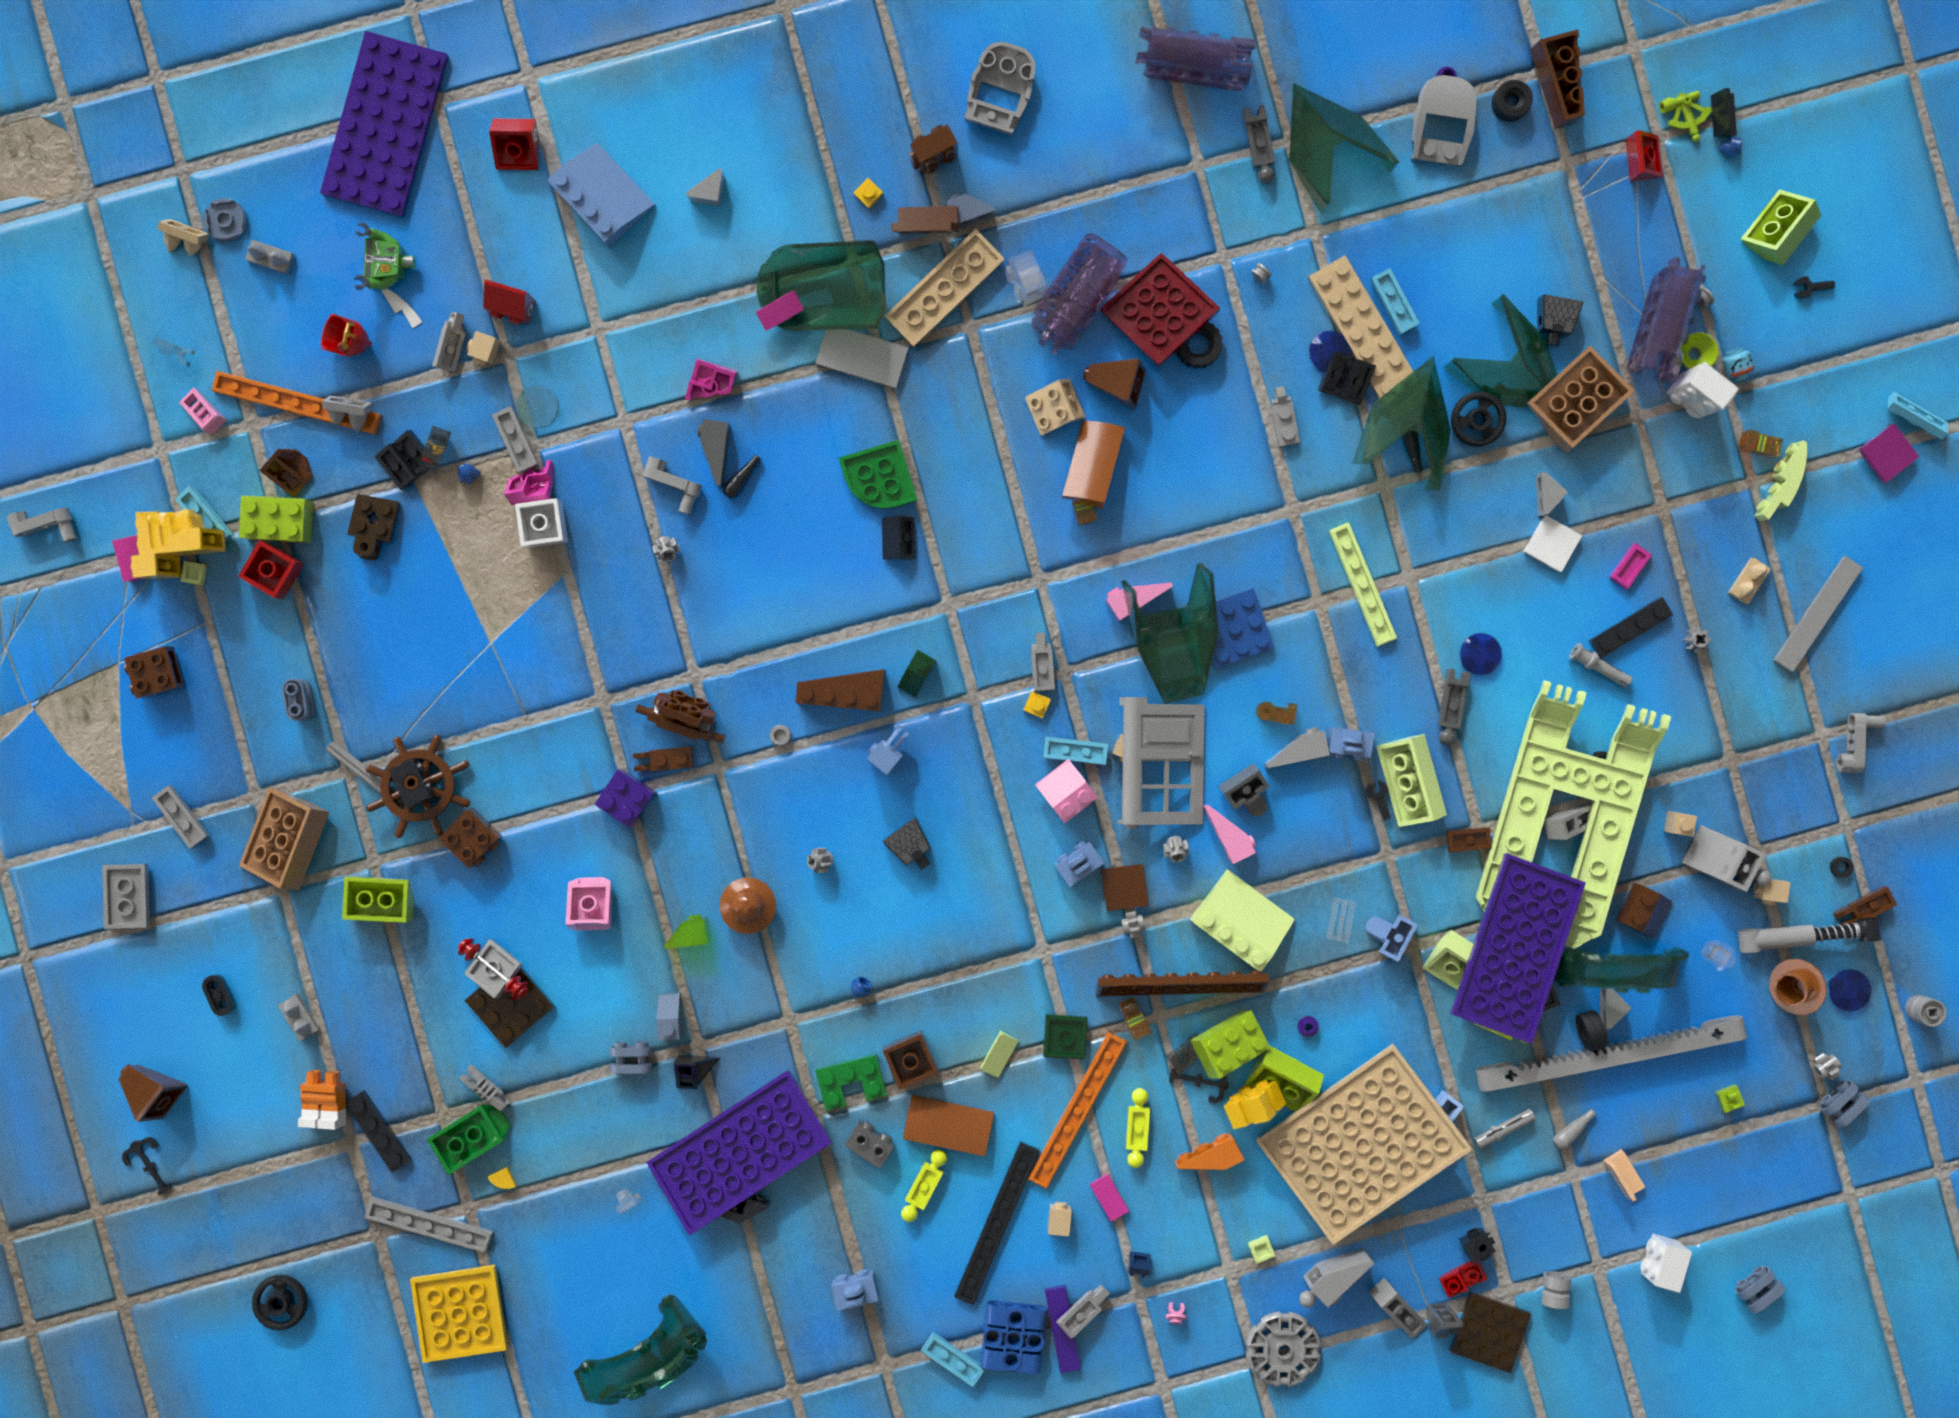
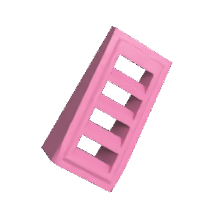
M195 388L179 402L202 430L210 434H214L226 422L222 414ZM197 398V402L190 407V404Z

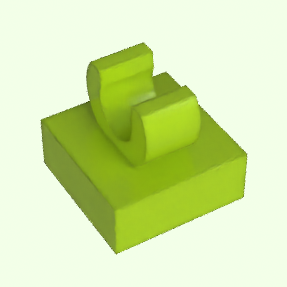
M1735 1084L1715 1092L1721 1109L1725 1113L1745 1106L1739 1088Z

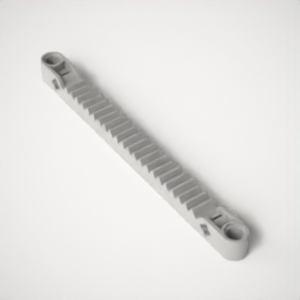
M1728 1016L1703 1022L1700 1029L1692 1026L1690 1030L1683 1028L1682 1032L1674 1030V1034L1667 1031L1666 1035L1658 1033L1657 1037L1650 1035L1649 1039L1642 1036L1641 1040L1633 1038V1042L1625 1040V1044L1620 1041L1617 1042V1045L1609 1043L1608 1047L1605 1046L1593 1051L1584 1048V1052L1578 1049L1576 1054L1568 1051V1055L1560 1053L1559 1057L1553 1054L1551 1059L1544 1056L1543 1061L1535 1058V1063L1530 1059L1527 1060V1064L1519 1061L1518 1067L1513 1066L1509 1062H1501L1478 1067L1475 1071L1479 1091H1494L1747 1039L1743 1016Z

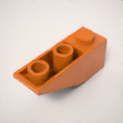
M1223 1133L1218 1135L1215 1141L1196 1147V1151L1190 1154L1185 1152L1179 1155L1175 1164L1178 1169L1226 1170L1244 1161V1158L1231 1133Z

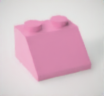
M1069 759L1035 784L1064 823L1098 798Z

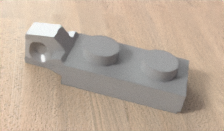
M451 312L448 321H445L432 364L433 367L450 373L455 372L466 334L464 327H462L464 315Z
M1284 386L1276 387L1274 389L1275 399L1271 400L1272 405L1270 407L1277 445L1282 447L1298 444L1300 440L1293 402L1290 396L1286 397Z
M1036 633V644H1031L1034 692L1055 690L1052 648L1050 643H1045V633Z
M1102 1285L1094 1291L1086 1292L1056 1321L1070 1339L1076 1336L1102 1310L1101 1307L1104 1305L1102 1301L1109 1295V1292Z

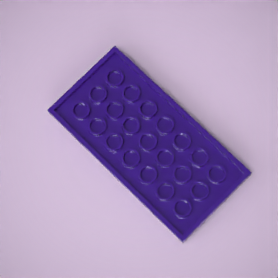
M365 31L320 194L404 218L449 56L447 53Z
M1504 853L1450 1014L1532 1044L1586 882Z
M787 1070L646 1163L690 1236L833 1142L791 1072Z

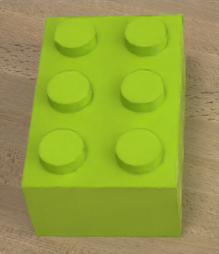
M241 495L239 538L311 544L313 501L297 498Z
M1240 1010L1190 1040L1208 1077L1214 1079L1224 1077L1270 1049L1252 1010Z

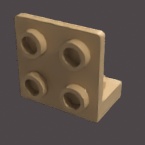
M1070 378L1057 380L1025 397L1040 435H1045L1069 422L1079 421L1086 417Z

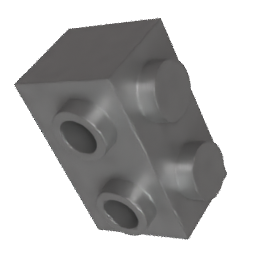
M859 1120L846 1139L844 1146L880 1169L894 1148L893 1138L884 1132L880 1134L874 1130L875 1126L870 1122Z

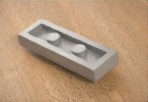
M510 406L492 414L517 472L522 473L538 466L539 464L513 407Z
M168 785L152 797L153 801L189 849L194 848L210 836L172 785Z

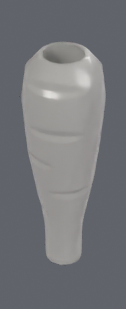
M1589 1109L1584 1115L1560 1130L1553 1137V1143L1559 1149H1565L1570 1146L1590 1120L1596 1116V1113Z

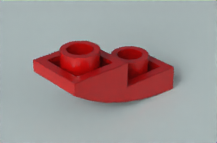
M1479 1260L1474 1264L1472 1261L1464 1263L1439 1277V1280L1448 1298L1468 1291V1287L1488 1280V1276Z

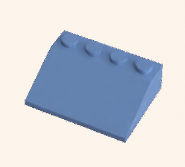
M598 143L563 164L547 179L558 194L609 248L655 206L651 199Z

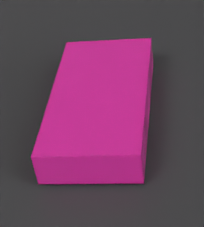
M1633 543L1609 578L1625 590L1629 589L1652 557V554L1638 544Z
M1108 1173L1090 1183L1092 1190L1111 1222L1129 1212Z

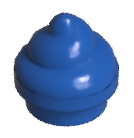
M1731 136L1727 141L1723 142L1719 150L1724 152L1726 156L1736 158V155H1741L1742 140L1741 138H1736V136Z
M469 463L458 466L459 482L471 484L473 480H476L481 475V472Z
M863 976L854 979L851 983L852 996L854 998L868 996L871 992V982Z

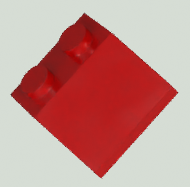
M493 118L489 135L496 170H538L539 136L536 119Z
M485 279L483 308L489 312V316L500 320L502 317L509 318V322L520 326L522 323L529 324L536 300L527 291Z

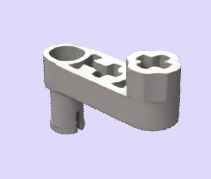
M649 456L642 476L682 490L684 495L678 511L691 515L695 499L699 497L702 485L664 472L667 462Z
M69 508L56 509L32 518H28L26 511L14 512L6 517L13 537H23L58 525L64 543L77 540L71 523L73 519Z
M1850 713L1847 725L1846 754H1838L1836 758L1838 772L1862 773L1864 771L1866 728L1884 729L1886 726L1885 716Z

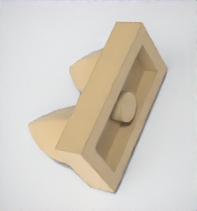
M172 219L159 221L158 230L163 232L164 242L169 252L175 250L181 239H183L189 256H192L198 252L202 243L208 242L209 233Z
M1754 557L1750 558L1728 594L1744 604H1749L1771 568Z

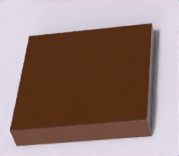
M1142 863L1101 869L1106 911L1148 906Z

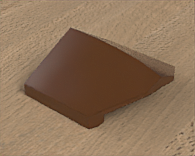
M278 448L259 469L260 472L293 498L313 477L307 458L296 449Z

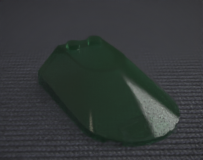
M872 240L785 245L774 250L760 268L757 278L758 300L761 308L789 292L795 291L804 310L777 325L785 330L878 328L886 308L885 263L875 241Z

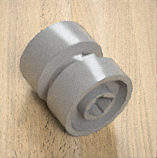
M1915 995L1909 998L1905 1005L1906 1015L1909 1019L1927 1026H1939L1946 1018V1007L1936 999Z
M1544 1272L1543 1284L1546 1289L1542 1290L1541 1303L1556 1309L1569 1308L1570 1294L1567 1291L1571 1288L1572 1277L1561 1272Z

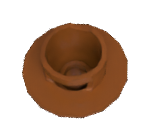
M743 877L733 881L725 888L720 898V913L723 921L731 929L742 934H753L762 931L771 923L776 913V899L773 891L765 882L756 878Z
M1788 959L1779 963L1771 973L1769 980L1770 993L1776 1004L1784 1011L1794 1015H1808L1817 1011L1825 1002L1827 995L1826 981L1820 970L1812 963L1802 959Z

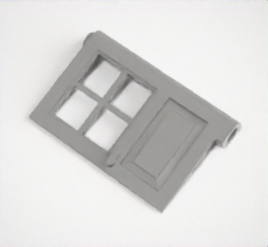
M1119 697V706H1124L1122 819H1118V824H1124L1126 829H1138V825L1203 824L1205 705L1147 704L1148 698ZM1142 761H1164V784H1142ZM1169 761H1191L1190 784H1169ZM1142 789H1164L1163 812H1142ZM1169 789H1190V812H1168Z

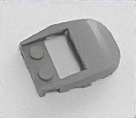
M996 42L989 45L983 51L979 64L971 77L967 98V111L964 116L965 122H972L1012 136L1026 109L1035 75L1034 58L1026 49L1006 42ZM981 83L1021 95L1016 112L977 100Z
M1441 75L1429 79L1424 84L1412 118L1413 132L1411 142H1414V154L1411 155L1412 160L1462 166L1474 134L1476 115V92L1468 81L1459 77ZM1426 114L1467 120L1463 143L1422 138Z

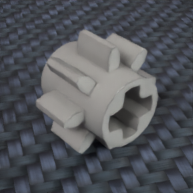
M668 536L656 539L657 545L652 546L657 560L664 562L673 561L677 558L676 553L680 552L676 539H671Z
M1694 627V632L1686 630L1688 635L1682 639L1687 644L1686 650L1694 648V653H1700V648L1708 650L1707 644L1709 641H1712L1707 635L1709 631L1704 630L1700 632V627Z
M1179 836L1170 837L1166 841L1167 844H1163L1165 858L1170 857L1172 862H1181L1189 854L1188 841H1182V838Z
M826 848L812 849V854H809L807 857L808 867L814 870V873L829 872L828 867L833 865L831 852L826 851Z
M1135 911L1125 913L1126 918L1121 919L1124 935L1130 934L1131 938L1141 937L1140 931H1145L1142 915L1136 916Z
M1822 1053L1815 1058L1817 1062L1814 1069L1822 1079L1831 1078L1833 1081L1841 1075L1839 1072L1842 1065L1834 1055L1828 1056Z

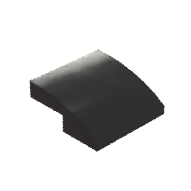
M1333 350L1318 390L1342 400L1361 405L1376 365Z
M412 430L404 432L394 443L388 444L375 456L400 490L415 482L437 464ZM423 456H426L433 463L422 460Z

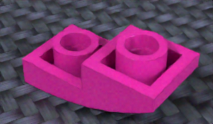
M793 290L757 310L756 314L765 331L803 311L804 307Z

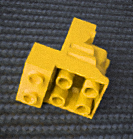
M186 509L177 513L158 511L136 512L135 525L137 528L139 555L131 556V570L135 578L181 577L180 556L226 552L224 531L204 528L202 517L196 514L194 510Z

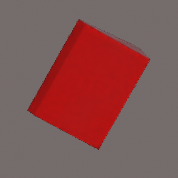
M1641 130L1635 131L1625 140L1630 181L1662 178L1659 135Z

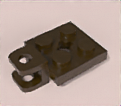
M356 495L347 533L349 536L355 537L353 544L355 554L359 555L362 559L373 561L378 559L382 547L381 542L389 544L392 542L401 503L367 495ZM376 514L379 520L371 524L369 517Z

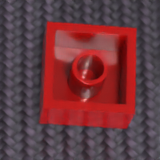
M259 540L238 577L273 598L284 600L305 563L275 545Z

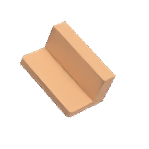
M1619 1150L1603 1161L1623 1194L1634 1202L1637 1200L1634 1194L1645 1188V1185L1624 1151Z

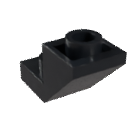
M754 1194V1196H750L747 1199L744 1211L741 1210L742 1207L736 1205L720 1217L741 1223L766 1210L771 1202L767 1201L763 1195Z

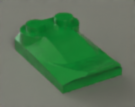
M482 1104L431 1135L426 1140L446 1173L450 1175L503 1142L511 1125L503 1111H499L494 1106Z

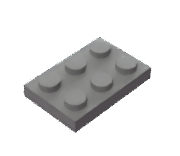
M148 864L103 865L104 929L150 927Z

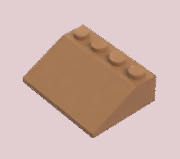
M1589 346L1527 404L1550 437L1567 453L1635 390Z
M269 787L239 866L278 888L299 891L329 811Z

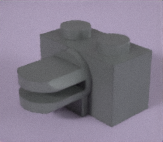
M1254 763L1218 786L1234 810L1244 805L1247 811L1255 817L1261 816L1266 812L1267 803L1261 792L1270 786Z

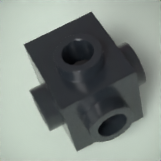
M1481 1227L1473 1228L1466 1233L1467 1235L1459 1238L1467 1257L1473 1264L1479 1260L1489 1259L1491 1254L1496 1252L1493 1247L1495 1241L1490 1232L1486 1233Z

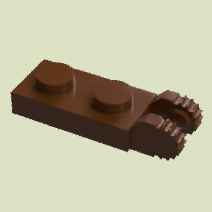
M692 746L649 750V752L633 754V758L636 759L650 757V765H637L634 767V771H661L694 767Z
M1883 886L1847 904L1846 907L1834 911L1833 915L1835 918H1841L1851 913L1853 918L1840 923L1841 926H1844L1846 923L1851 925L1860 918H1873L1897 906V903L1888 886Z

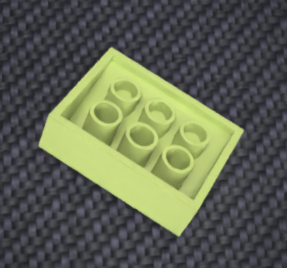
M1228 869L1190 918L1194 924L1258 971H1262L1270 961L1295 920Z

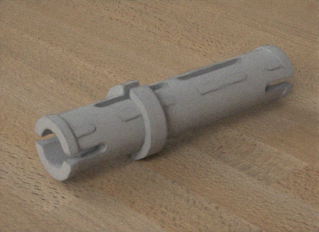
M1528 1108L1526 1111L1496 1127H1489L1488 1131L1473 1139L1477 1147L1482 1150V1148L1495 1141L1500 1142L1503 1137L1536 1121V1118Z

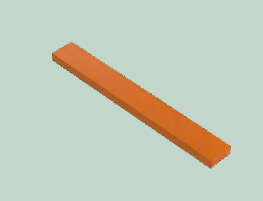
M216 371L211 390L213 392L335 424L330 419L328 411L322 409V400H324L322 398ZM369 412L366 422L360 431L377 435L382 415ZM346 413L343 420L337 425L353 429L348 413Z
M1110 1031L1107 1032L1028 1176V1180L1045 1189L1048 1188L1127 1043L1126 1040Z

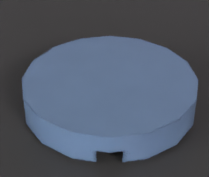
M225 198L215 200L209 204L210 206L203 214V223L206 231L212 237L220 241L231 242L244 234L248 218L240 204Z

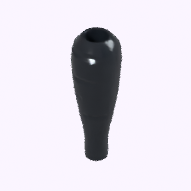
M1413 422L1404 423L1400 427V433L1405 448L1413 464L1414 472H1421L1423 469L1417 427Z
M755 454L746 465L725 483L722 493L729 499L736 498L762 459Z

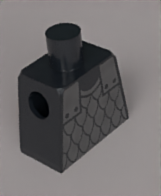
M1546 294L1538 298L1537 332L1548 334L1547 346L1558 347L1560 337H1568L1572 334L1583 306V301Z
M916 817L883 840V843L906 866L915 861L920 870H923L931 864L924 854L931 849V846Z

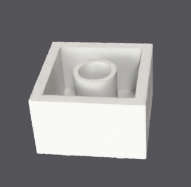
M555 498L515 504L521 547L533 548L568 543L562 500Z
M1652 1233L1651 1239L1648 1240L1646 1245V1257L1641 1262V1274L1655 1286L1680 1293L1692 1252L1677 1240Z

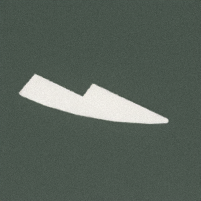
M389 289L381 290L395 314L402 310L412 328L422 323L415 311L398 295Z

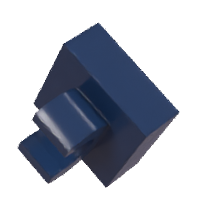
M1130 1251L1128 1264L1130 1276L1134 1274L1141 1275V1278L1149 1276L1151 1271V1254Z

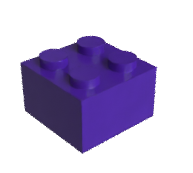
M617 769L594 805L628 828L634 827L657 792L624 769Z

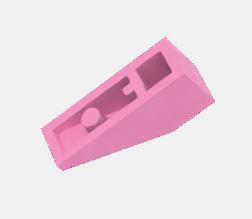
M1172 583L1124 587L1121 590L1116 587L1107 593L1109 597L1105 601L1117 620L1120 621L1173 587Z
M1209 805L1203 806L1232 864L1256 853L1254 850L1256 843L1251 835L1247 836L1245 832Z

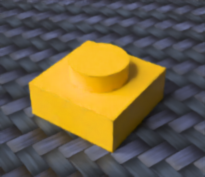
M869 178L854 192V196L868 209L883 195V191Z
M1031 691L1023 710L1043 718L1051 699Z

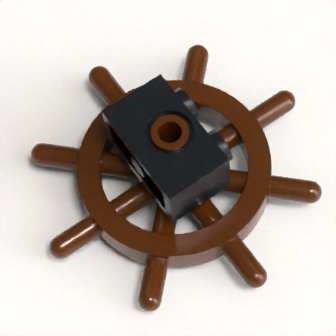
M440 735L433 736L428 751H407L402 739L397 736L393 739V743L399 755L392 759L384 770L372 765H368L365 768L367 773L381 777L380 793L382 797L368 804L366 810L373 812L386 806L394 815L401 818L395 831L397 838H401L404 835L409 821H429L435 835L441 836L443 829L437 817L449 807L451 802L463 807H469L471 804L469 799L455 795L454 774L467 769L470 763L464 760L450 767L445 760L436 755L441 742ZM422 759V760H424V761H423V763H421V762L417 763L416 760ZM433 762L441 771L427 777ZM445 780L444 791L432 786V784L438 781ZM391 782L395 783L398 791L391 793ZM433 796L440 798V801L434 807L430 803V801L434 800ZM402 799L405 805L404 810L395 801ZM421 805L423 806V809L425 811L421 813H412L414 808L419 807Z

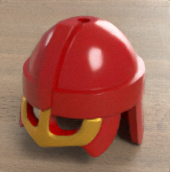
M331 314L328 317L321 335V348L323 350L344 357L359 355L367 347H371L372 344L367 332L359 322L336 314Z

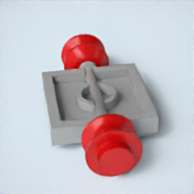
M473 938L464 939L459 944L458 955L462 956L465 954V961L474 959L464 974L493 998L498 999L504 990L506 994L513 993V1000L521 999L527 994L528 983H520L521 977H515L524 964L494 940L489 939L482 950L479 943L473 945Z

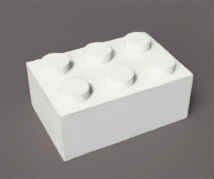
M1704 362L1681 373L1666 393L1670 396L1672 402L1682 405L1687 409L1686 412L1690 416L1699 419L1724 409L1739 388Z

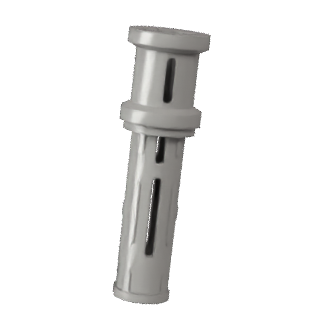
M1581 643L1576 644L1570 652V660L1578 661L1587 670L1593 669L1623 688H1626L1632 681V676L1599 658L1598 653L1588 651L1583 648Z

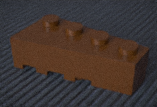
M1579 29L1540 39L1530 49L1555 129L1572 125L1585 115L1583 88L1580 81L1582 68L1579 67V56L1581 54L1577 40Z
M885 669L797 682L795 703L881 711Z

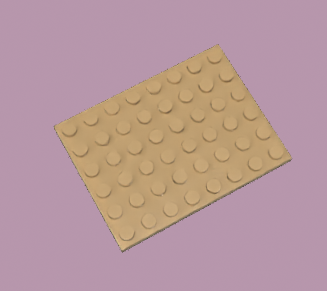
M1394 1043L1318 1095L1312 1102L1301 1107L1256 1139L1258 1145L1333 1245L1472 1150L1470 1144Z

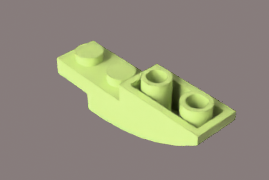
M1804 440L1792 443L1785 451L1787 454L1785 458L1775 465L1773 469L1775 472L1771 478L1777 482L1770 487L1768 491L1770 494L1766 500L1764 499L1758 504L1756 508L1758 511L1754 515L1758 520L1770 519L1777 508L1788 507L1795 497L1806 466L1807 442Z

